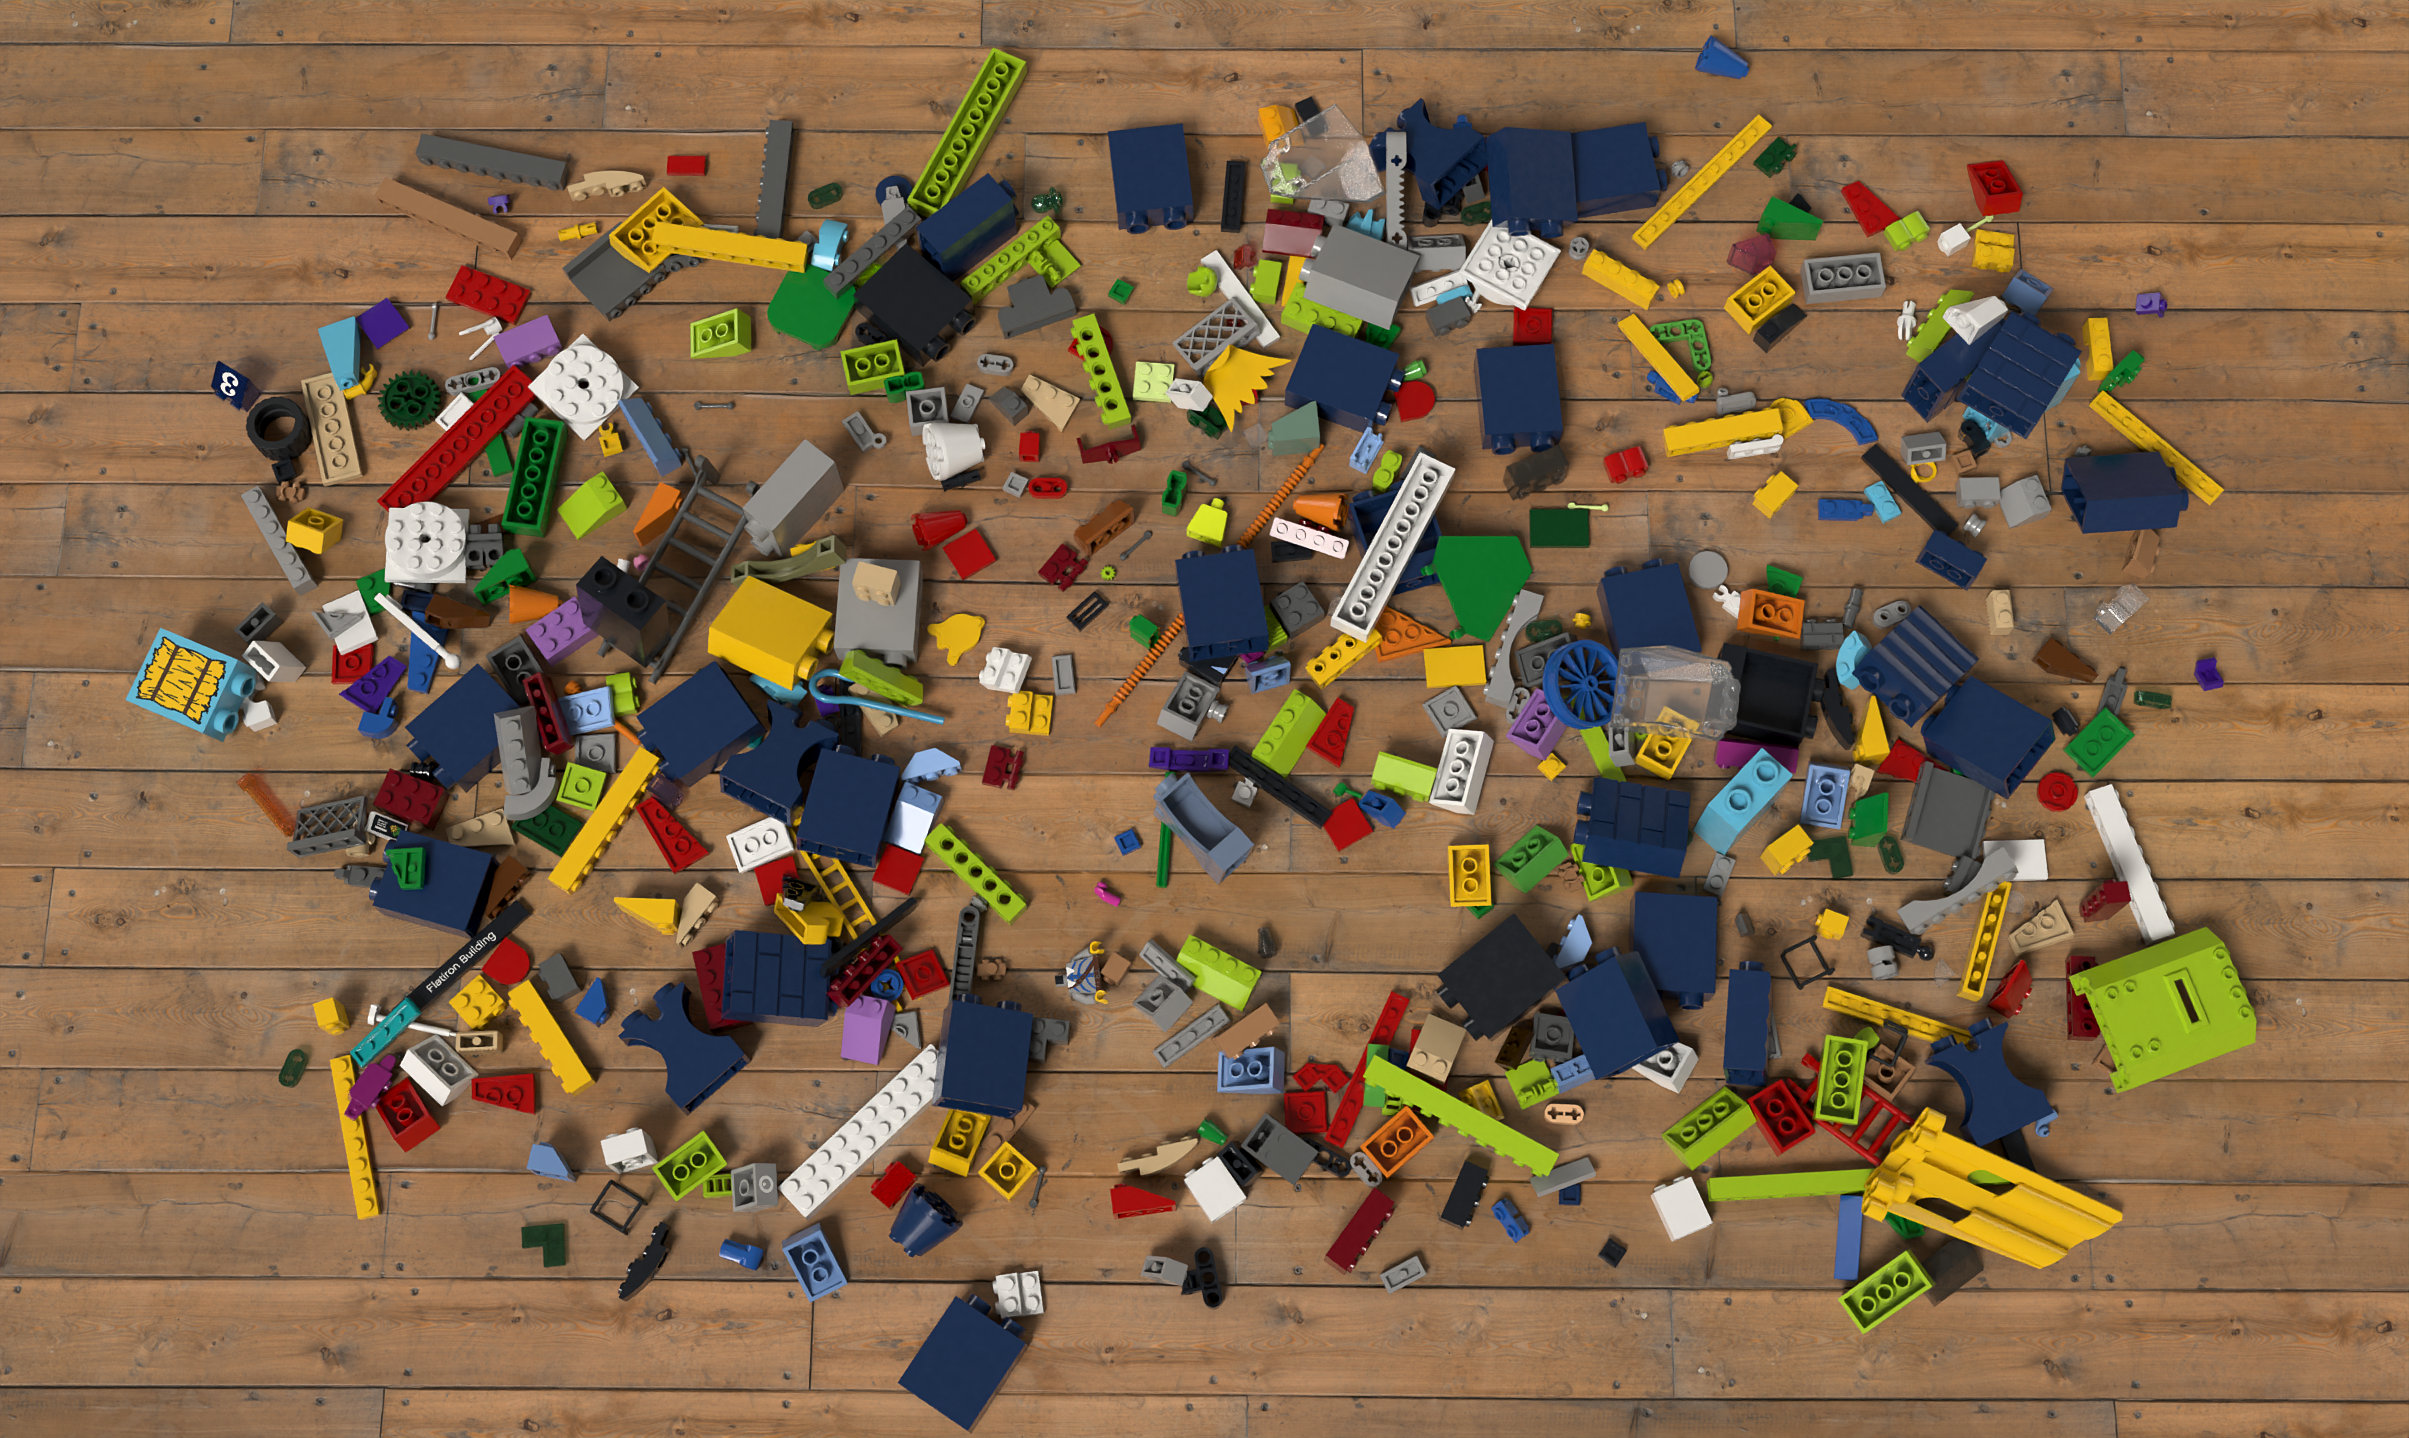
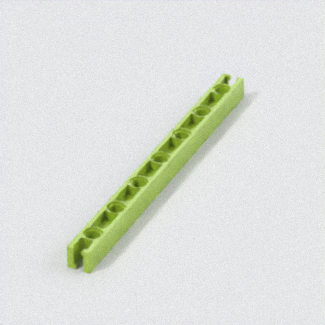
M1875 1169L1709 1178L1706 1181L1708 1202L1864 1193L1866 1190L1864 1188L1865 1181ZM1986 1170L1973 1171L1967 1178L1970 1183L1976 1186L2009 1185L2011 1183Z

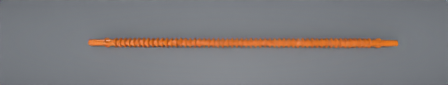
M1320 443L1319 448L1313 449L1308 456L1303 458L1302 464L1297 465L1298 469H1294L1295 473H1291V477L1287 478L1288 482L1285 481L1284 486L1280 487L1281 490H1277L1278 494H1274V498L1270 499L1271 503H1267L1268 507H1264V511H1260L1261 515H1257V519L1253 520L1254 524H1250L1251 528H1247V532L1243 533L1244 536L1240 537L1237 545L1243 546L1244 549L1247 548L1246 545H1250L1249 541L1253 540V536H1257L1256 532H1260L1259 528L1264 527L1263 523L1266 524V520L1270 519V515H1274L1273 511H1277L1276 507H1280V503L1284 502L1283 498L1286 499L1287 494H1290V490H1294L1293 486H1297V482L1301 481L1300 477H1304L1303 473L1306 474L1307 469L1313 466L1314 460L1324 449L1323 444ZM1179 613V618L1176 617L1175 622L1171 623L1172 626H1168L1169 630L1164 631L1165 635H1161L1162 639H1158V644H1154L1155 648H1151V652H1147L1148 656H1144V661H1140L1141 665H1137L1138 669L1133 670L1134 674H1130V678L1126 679L1127 682L1123 683V687H1119L1120 691H1116L1117 695L1112 696L1113 700L1105 705V710L1094 722L1096 726L1100 728L1111 713L1114 714L1116 712V708L1119 704H1122V700L1126 699L1125 696L1129 695V691H1133L1132 687H1136V682H1140L1139 678H1143V673H1147L1146 669H1150V665H1154L1153 661L1157 660V656H1161L1160 652H1164L1163 648H1167V643H1171V639L1175 638L1174 635H1177V631L1181 630V626H1184L1182 613Z

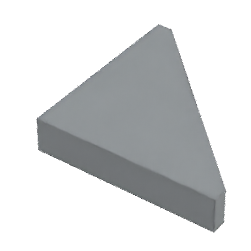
M311 612L331 640L362 620L359 614L344 615V613Z
M917 1012L894 1014L890 1029L920 1050L921 1042Z

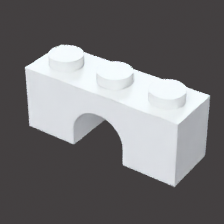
M258 671L255 675L256 686L253 693L249 697L244 698L240 709H243L245 714L242 718L246 727H250L254 732L277 724L273 708L266 700L259 703L253 702L255 694L260 690L266 689L263 677Z

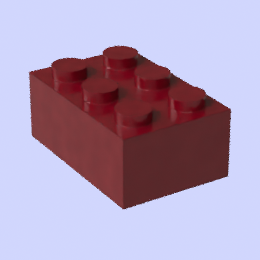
M390 768L373 805L381 812L434 831L450 794L444 788Z

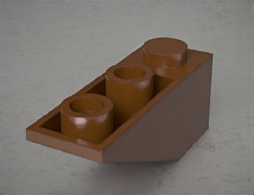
M434 594L425 610V623L441 629L489 628L491 614L484 610L470 607L465 603L451 600L446 596Z
M2052 638L2048 640L2032 659L2035 664L2050 674L2092 683L2098 677L2093 667L2084 664L2075 653L2069 652L2061 642Z
M510 855L495 870L485 913L492 921L503 912V907L516 897L518 889L526 885L530 879L531 873Z

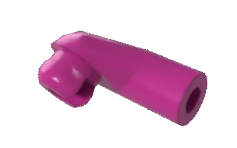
M1098 882L1097 887L1094 888L1095 894L1103 901L1117 907L1121 898L1107 892V884Z

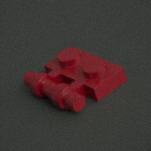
M1062 543L1038 571V575L1053 586L1059 580L1061 584L1058 586V589L1064 592L1073 585V580L1084 572V567L1088 562L1084 558L1079 563L1074 562L1078 555ZM1069 567L1072 569L1068 576L1063 575Z
M991 745L982 785L1002 789L1003 781L1009 782L1007 789L1014 791L1016 784L1020 780L1018 775L1020 768L1024 764V752L1017 750L1015 757H1010L1011 749ZM1008 765H1013L1011 774H1006Z

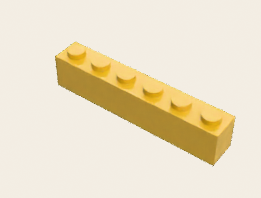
M1765 408L1760 412L1747 411L1738 416L1726 415L1716 420L1715 418H1709L1704 422H1688L1678 427L1677 425H1671L1663 429L1662 438L1666 456L1672 457L1727 447L1735 442L1748 443L1754 439H1771L1776 434L1782 436L1783 426L1779 409Z
M2004 881L1998 885L1996 890L1983 894L1957 992L1958 997L1977 1002L1983 996L2012 885L2010 882Z
M528 979L508 992L511 998L508 1000L514 1011L518 1009L521 1016H519V1019L524 1027L529 1026L532 1031L529 1033L535 1044L539 1042L542 1049L540 1052L546 1061L550 1059L553 1064L550 1068L556 1077L560 1076L563 1083H561V1086L567 1094L571 1093L576 1097L596 1083L534 984Z

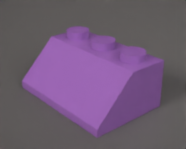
M548 315L493 337L508 369L513 365L521 369L529 363L539 362L542 358L556 355L559 351L563 350Z
M1536 688L1506 737L1529 755L1545 761L1567 725L1563 724L1553 714L1545 699L1544 691ZM1569 702L1566 706L1572 712L1573 707Z

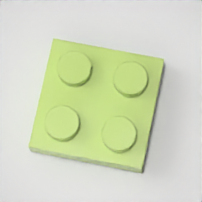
M1136 362L1133 400L1171 403V399L1166 395V391L1173 383L1174 364Z

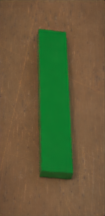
M471 378L469 385L474 386L478 384L479 379ZM487 389L467 394L469 399L475 403ZM500 433L485 448L495 478L513 472L504 440Z

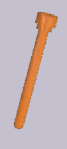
M571 680L564 688V693L568 696L582 693V688H580V684L575 680ZM615 718V726L613 727L635 745H640L641 741L637 735Z

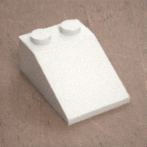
M1677 1043L1632 1067V1069L1660 1086L1679 1094L1699 1059L1693 1048Z

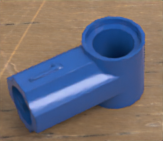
M725 1239L720 1248L719 1256L757 1271L764 1250Z

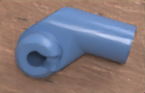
M2052 1109L2054 1113L2036 1121L2035 1132L2039 1137H2047L2049 1135V1122L2058 1118L2054 1109Z

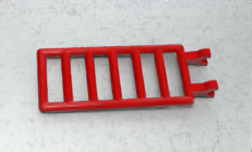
M1806 1053L1802 1058L1801 1064L1819 1074L1820 1063L1809 1053ZM1818 1075L1805 1091L1789 1078L1784 1082L1790 1093L1799 1099L1797 1103L1807 1117L1876 1167H1879L1883 1161L1875 1156V1153L1899 1121H1903L1910 1127L1916 1122V1120L1863 1083L1861 1101L1866 1095L1876 1103L1851 1137H1849L1840 1130L1844 1124L1834 1122L1832 1125L1828 1121L1813 1119L1814 1111L1805 1105L1817 1090ZM1882 1108H1885L1893 1116L1867 1150L1857 1142Z

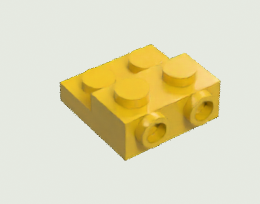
M1977 229L1974 237L1971 266L1981 270H1996L2000 273L2010 272L2014 260L2015 249L2013 245L2015 235Z
M1019 691L1018 694L1013 693V695H1009L1008 707H1011V712L1006 714L1005 724L1009 726L1010 733L1049 736L1053 696L1037 695L1030 691Z
M480 974L449 1001V1004L474 1031L485 1029L489 1025V1021L494 1016L497 1017L503 1013L504 1007L507 1005Z

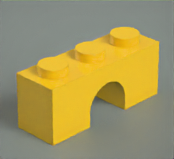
M2088 318L2082 327L2084 345H2089V358L2086 362L2088 380H2104L2113 370L2108 319Z

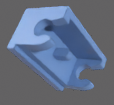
M1584 1054L1551 1068V1076L1558 1084L1559 1094L1595 1079Z

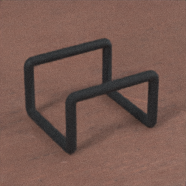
M1816 935L1785 949L1780 955L1799 990H1802L1805 985L1823 976L1832 975L1835 971V968H1828L1814 943L1817 939ZM1810 942L1825 971L1804 981L1800 985L1785 955Z
M1884 1019L1883 1026L1902 1035L1894 1051L1895 1056L1892 1062L1889 1063L1874 1056L1875 1050L1871 1049L1869 1050V1057L1888 1067H1893L1906 1043L1908 1030L1888 1019Z
M609 1180L591 1207L590 1213L624 1235H628L626 1228L642 1204L647 1206L648 1203L615 1181ZM611 1185L639 1202L622 1228L595 1211Z

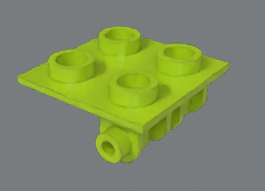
M1055 240L1042 251L1035 250L1032 253L1033 258L1028 261L1034 270L1044 277L1045 282L1051 288L1081 267L1058 240Z
M1532 1060L1518 1066L1517 1070L1511 1069L1505 1072L1522 1110L1559 1094L1558 1084L1552 1078L1545 1062Z

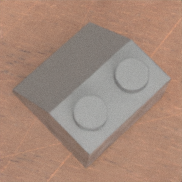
M2037 475L2019 480L2000 491L2001 499L1998 503L2009 529L2044 519L2052 510Z
M1159 974L1132 1005L1155 1026L1166 1032L1188 1010L1193 1002L1179 986Z

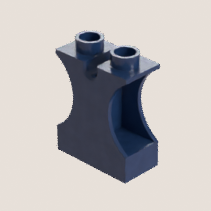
M1422 98L1412 107L1404 109L1399 114L1397 127L1400 130L1388 127L1384 132L1377 133L1373 137L1371 144L1368 145L1376 171H1386V132H1406V165L1401 170L1415 175L1422 200L1438 210L1488 165L1484 136L1468 126L1460 129H1442L1432 125L1424 99ZM1395 155V158L1391 159V163H1395V166H1398V163H1401V159H1398V156Z
M769 699L767 702L768 722L771 725L769 735L753 750L730 756L719 773L720 788L722 793L791 827L803 809L802 788L799 785L802 774L811 764L818 761L821 748L832 750L833 745H839V734L837 728L824 719H818L816 722L810 720L805 727L799 728V721L803 716V712L799 707L787 701L780 705Z
M670 982L661 987L653 996V1000L661 1012L660 1017L652 1020L646 1013L643 1014L641 1010H636L623 1020L621 1027L624 1031L618 1037L628 1047L645 1046L658 1051L662 1055L668 1074L665 1092L688 1116L751 1061L730 1036H711L697 1030L693 1026L689 1015L690 990L683 982L679 983L676 987Z
M1990 1017L1967 1027L1972 1037L1967 1041L1971 1051L1965 1047L1963 1042L1957 1044L1952 1034L1930 1044L1935 1055L1924 1061L1926 1065L1938 1067L1950 1074L1960 1086L1965 1100V1113L1959 1131L1965 1141L1978 1147L2054 1113L2042 1090L2031 1088L2021 1083L2009 1071L2002 1053V1041L2009 1025L2007 1022H2004L1995 1027Z

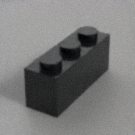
M1465 1160L1439 1219L1440 1221L1460 1230H1463L1464 1226L1469 1227L1473 1215L1470 1214L1472 1207L1477 1208L1481 1199L1478 1193L1481 1188H1486L1489 1177L1486 1176L1488 1170Z

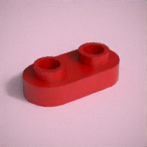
M1034 478L1030 481L1028 489L1030 495L1036 499H1060L1067 493V484L1061 478ZM1039 487L1042 490L1040 492H1036L1035 489ZM1055 488H1061V491L1056 492L1054 490Z

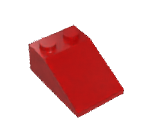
M2004 160L1967 165L1976 205L1982 216L2019 212L2023 192Z
M2021 959L2005 973L1987 1007L2008 1019L2013 1015L2017 1016L2023 1007L2020 1004L2022 999H2027L2032 991L2030 985L2033 980L2024 960Z
M408 1077L379 1096L380 1101L376 1105V1109L393 1139L405 1153L441 1129Z
M1125 1183L1116 1184L1114 1188L1110 1189L1114 1219L1176 1211L1174 1200L1132 1186H1126Z

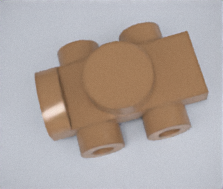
M282 482L281 486H277L275 497L278 498L279 502L284 503L287 499L290 503L297 504L298 500H304L305 490L300 488L301 484L293 483V486L289 487L288 482Z
M1571 862L1559 866L1560 871L1557 873L1560 879L1564 878L1565 882H1563L1565 889L1570 888L1571 892H1574L1583 887L1581 883L1585 880L1582 874L1577 876L1576 872L1579 871L1576 863L1572 865Z
M1000 959L994 960V963H990V960H982V964H977V976L982 977V981H990V976H994V981H1002V976H1006V963H1002Z

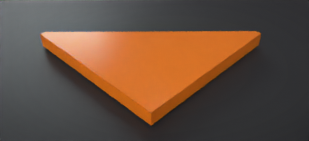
M1388 605L1385 606L1374 627L1383 640L1381 644L1374 648L1378 663L1420 653L1424 649L1451 645L1452 643L1451 639L1439 635L1427 626L1421 625L1401 612L1389 608Z

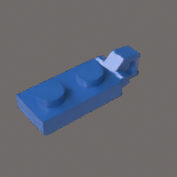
M1818 500V520L1857 521L1858 519H1863V516H1872L1874 512L1873 505L1863 504V501Z

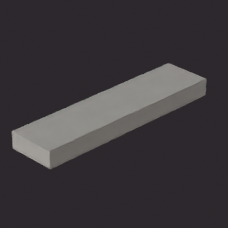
M1218 1004L1152 1053L1162 1067L1166 1069L1230 1023L1231 1020Z

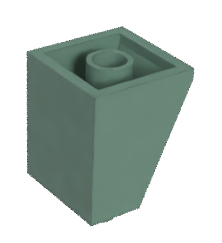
M1316 401L1310 402L1272 423L1271 430H1268V449H1272L1273 456L1311 453L1313 449L1319 448L1320 432Z

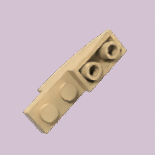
M599 171L584 174V182L567 186L572 201H581L586 197L602 195L604 192H609L610 197H620L625 193L638 192L643 188H647L643 175L626 171Z
M1192 1136L1181 1138L1180 1142L1172 1143V1141L1161 1142L1160 1146L1156 1147L1158 1155L1155 1156L1153 1153L1142 1155L1141 1159L1133 1160V1157L1122 1159L1121 1163L1117 1164L1119 1175L1140 1171L1142 1179L1161 1173L1175 1166L1191 1154L1198 1146L1197 1138L1193 1139Z

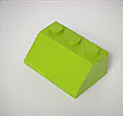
M1379 751L1371 784L1379 790L1388 789L1398 796L1408 795L1415 801L1428 802L1437 768Z
M1574 843L1569 845L1575 863L1579 868V874H1582L1585 881L1582 883L1589 902L1618 894L1634 886L1627 869L1582 862L1583 845Z
M703 1130L652 1167V1169L677 1202L728 1164L706 1131Z

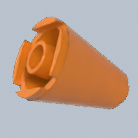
M1345 493L1299 495L1298 499L1295 498L1293 509L1296 510L1297 515L1334 531L1341 532L1340 526H1345L1349 506L1345 505V500H1349V497Z
M510 585L509 624L542 619L561 606L562 600H558L557 595Z

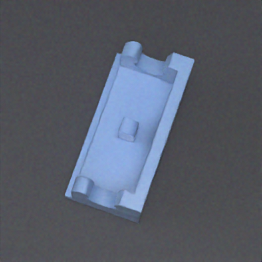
M1367 427L1350 457L1349 466L1367 474L1384 443L1382 441V434L1379 433L1377 436L1373 433L1372 428Z

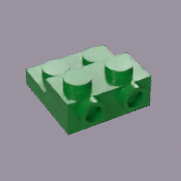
M2132 350L2107 375L2097 391L2100 393L2102 391L2107 392L2108 390L2112 392L2117 385L2121 388L2126 383L2130 385L2143 369L2141 365L2145 362L2144 357Z

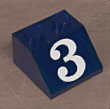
M221 361L216 363L211 387L216 392L214 395L222 401L228 400L230 405L236 410L240 411L242 409L248 412L261 396V393L250 379Z

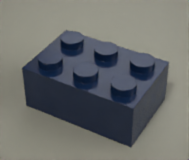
M1934 530L1915 562L1967 591L1977 578L1987 558L1982 553L1967 548L1964 543L1951 539L1945 532Z

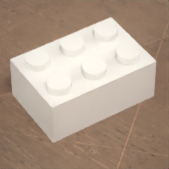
M638 1127L628 1129L625 1134L619 1136L617 1133L608 1135L605 1140L601 1141L606 1165L617 1174L659 1163L653 1138Z

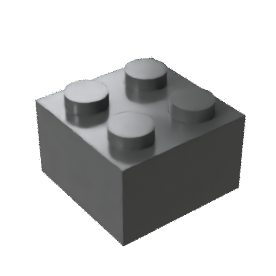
M1303 581L1270 601L1271 611L1291 640L1324 620L1323 609Z

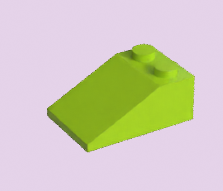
M736 308L690 323L691 358L731 357L750 352L751 317Z
M602 471L586 481L557 510L577 540H580L627 510V507Z

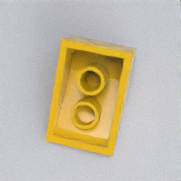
M1871 696L1863 708L1854 750L1852 751L1854 762L1864 767L1882 764L1890 753L1876 696Z
M1489 844L1447 846L1450 907L1491 905Z
M614 897V902L621 911L662 932V934L674 935V932H678L682 908L675 899Z
M949 1109L931 1148L928 1163L967 1177L991 1116Z

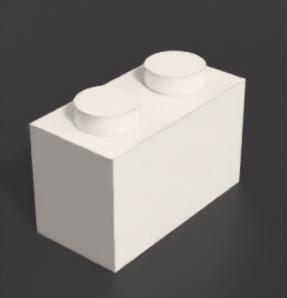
M1175 378L1166 391V395L1172 402L1182 409L1204 411L1213 398L1199 381Z

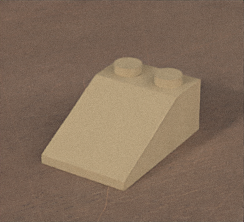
M1428 1014L1405 1070L1444 1086L1466 1029Z

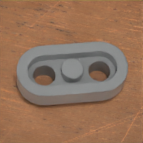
M1896 601L1882 607L1874 613L1872 617L1873 624L1879 629H1886L1896 625L1911 614V607L1905 601ZM1898 608H1903L1904 612H1900ZM1881 615H1885L1887 619L1883 620Z

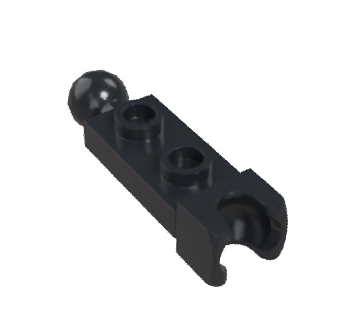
M1874 916L1867 918L1866 923L1872 926L1873 930L1864 929L1860 934L1862 938L1883 946H1893L1894 951L1912 959L1915 953L1923 961L1933 959L1935 954L1933 948L1928 945L1919 946L1920 938L1891 926Z

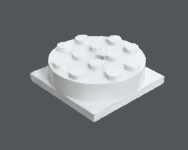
M1491 219L1458 275L1472 282L1476 290L1486 299L1501 305H1515L1525 311L1533 297L1540 290L1545 277L1561 250L1532 234L1517 237L1509 236L1508 228L1492 227Z
M584 334L576 339L567 349L556 355L548 368L528 386L584 442L620 407L617 401L629 399L639 389L618 367L613 358L595 346ZM579 382H588L589 387L581 389L578 385Z
M434 502L415 503L405 508H389V521L385 533L387 549L385 582L466 583L467 567L465 566L466 535H469V509H450ZM428 536V540L430 541L427 543H423L424 540H427Z

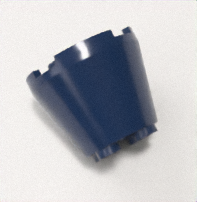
M916 1183L910 1189L890 1228L891 1233L889 1234V1237L894 1242L900 1243L905 1247L904 1251L910 1257L915 1255L923 1256L956 1233L963 1225V1222L960 1219L958 1221L955 1217L957 1212L936 1192L925 1191L926 1187L920 1183Z

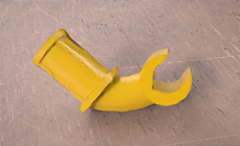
M369 364L370 370L368 372L362 366L361 373L364 375V379L360 380L358 385L343 390L347 400L367 394L373 380L377 376V371L371 364Z

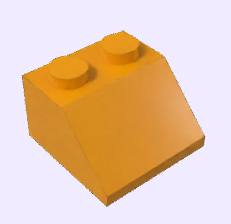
M1280 105L1258 109V122L1268 152L1304 143L1294 109Z

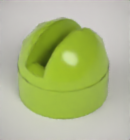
M1702 371L1698 375L1697 384L1700 387L1707 388L1712 384L1713 377L1709 371Z

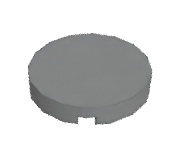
M1711 551L1700 552L1695 555L1688 567L1690 580L1700 589L1711 590L1721 586L1728 572L1727 564L1723 557Z

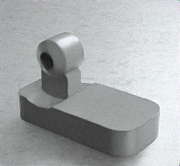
M1726 388L1718 389V399L1716 401L1718 415L1747 411L1755 407L1756 398L1753 392L1729 396Z

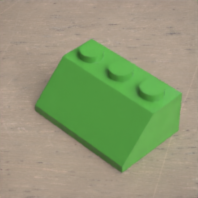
M1536 825L1496 860L1493 865L1516 889L1526 894L1569 854L1557 836Z

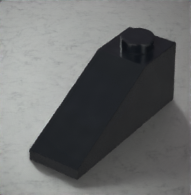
M1791 304L1758 329L1753 341L1765 353H1768L1807 316L1796 305Z

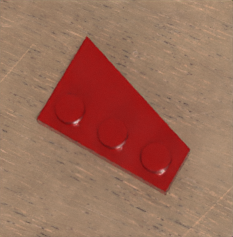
M1337 697L1307 743L1306 748L1340 768L1354 707Z

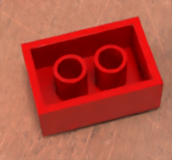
M1782 1079L1745 1101L1757 1121L1755 1124L1777 1157L1816 1133Z

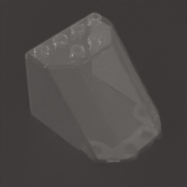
M1337 104L1332 105L1271 141L1268 147L1269 152L1260 163L1265 181L1269 186V192L1273 195L1293 199L1371 203L1386 194L1366 140Z
M1671 645L1620 649L1610 728L1626 732L1720 741L1724 737L1723 734L1736 726L1741 685L1738 679H1734L1730 663L1724 660Z

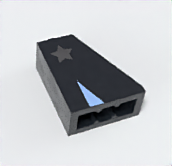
M1183 647L1178 657L1179 665L1220 688L1240 658V655L1190 662L1188 648Z

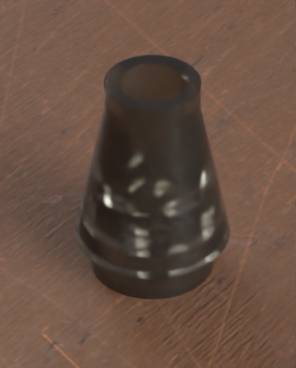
M1259 928L1258 954L1263 959L1276 956L1278 948L1271 935L1270 928Z

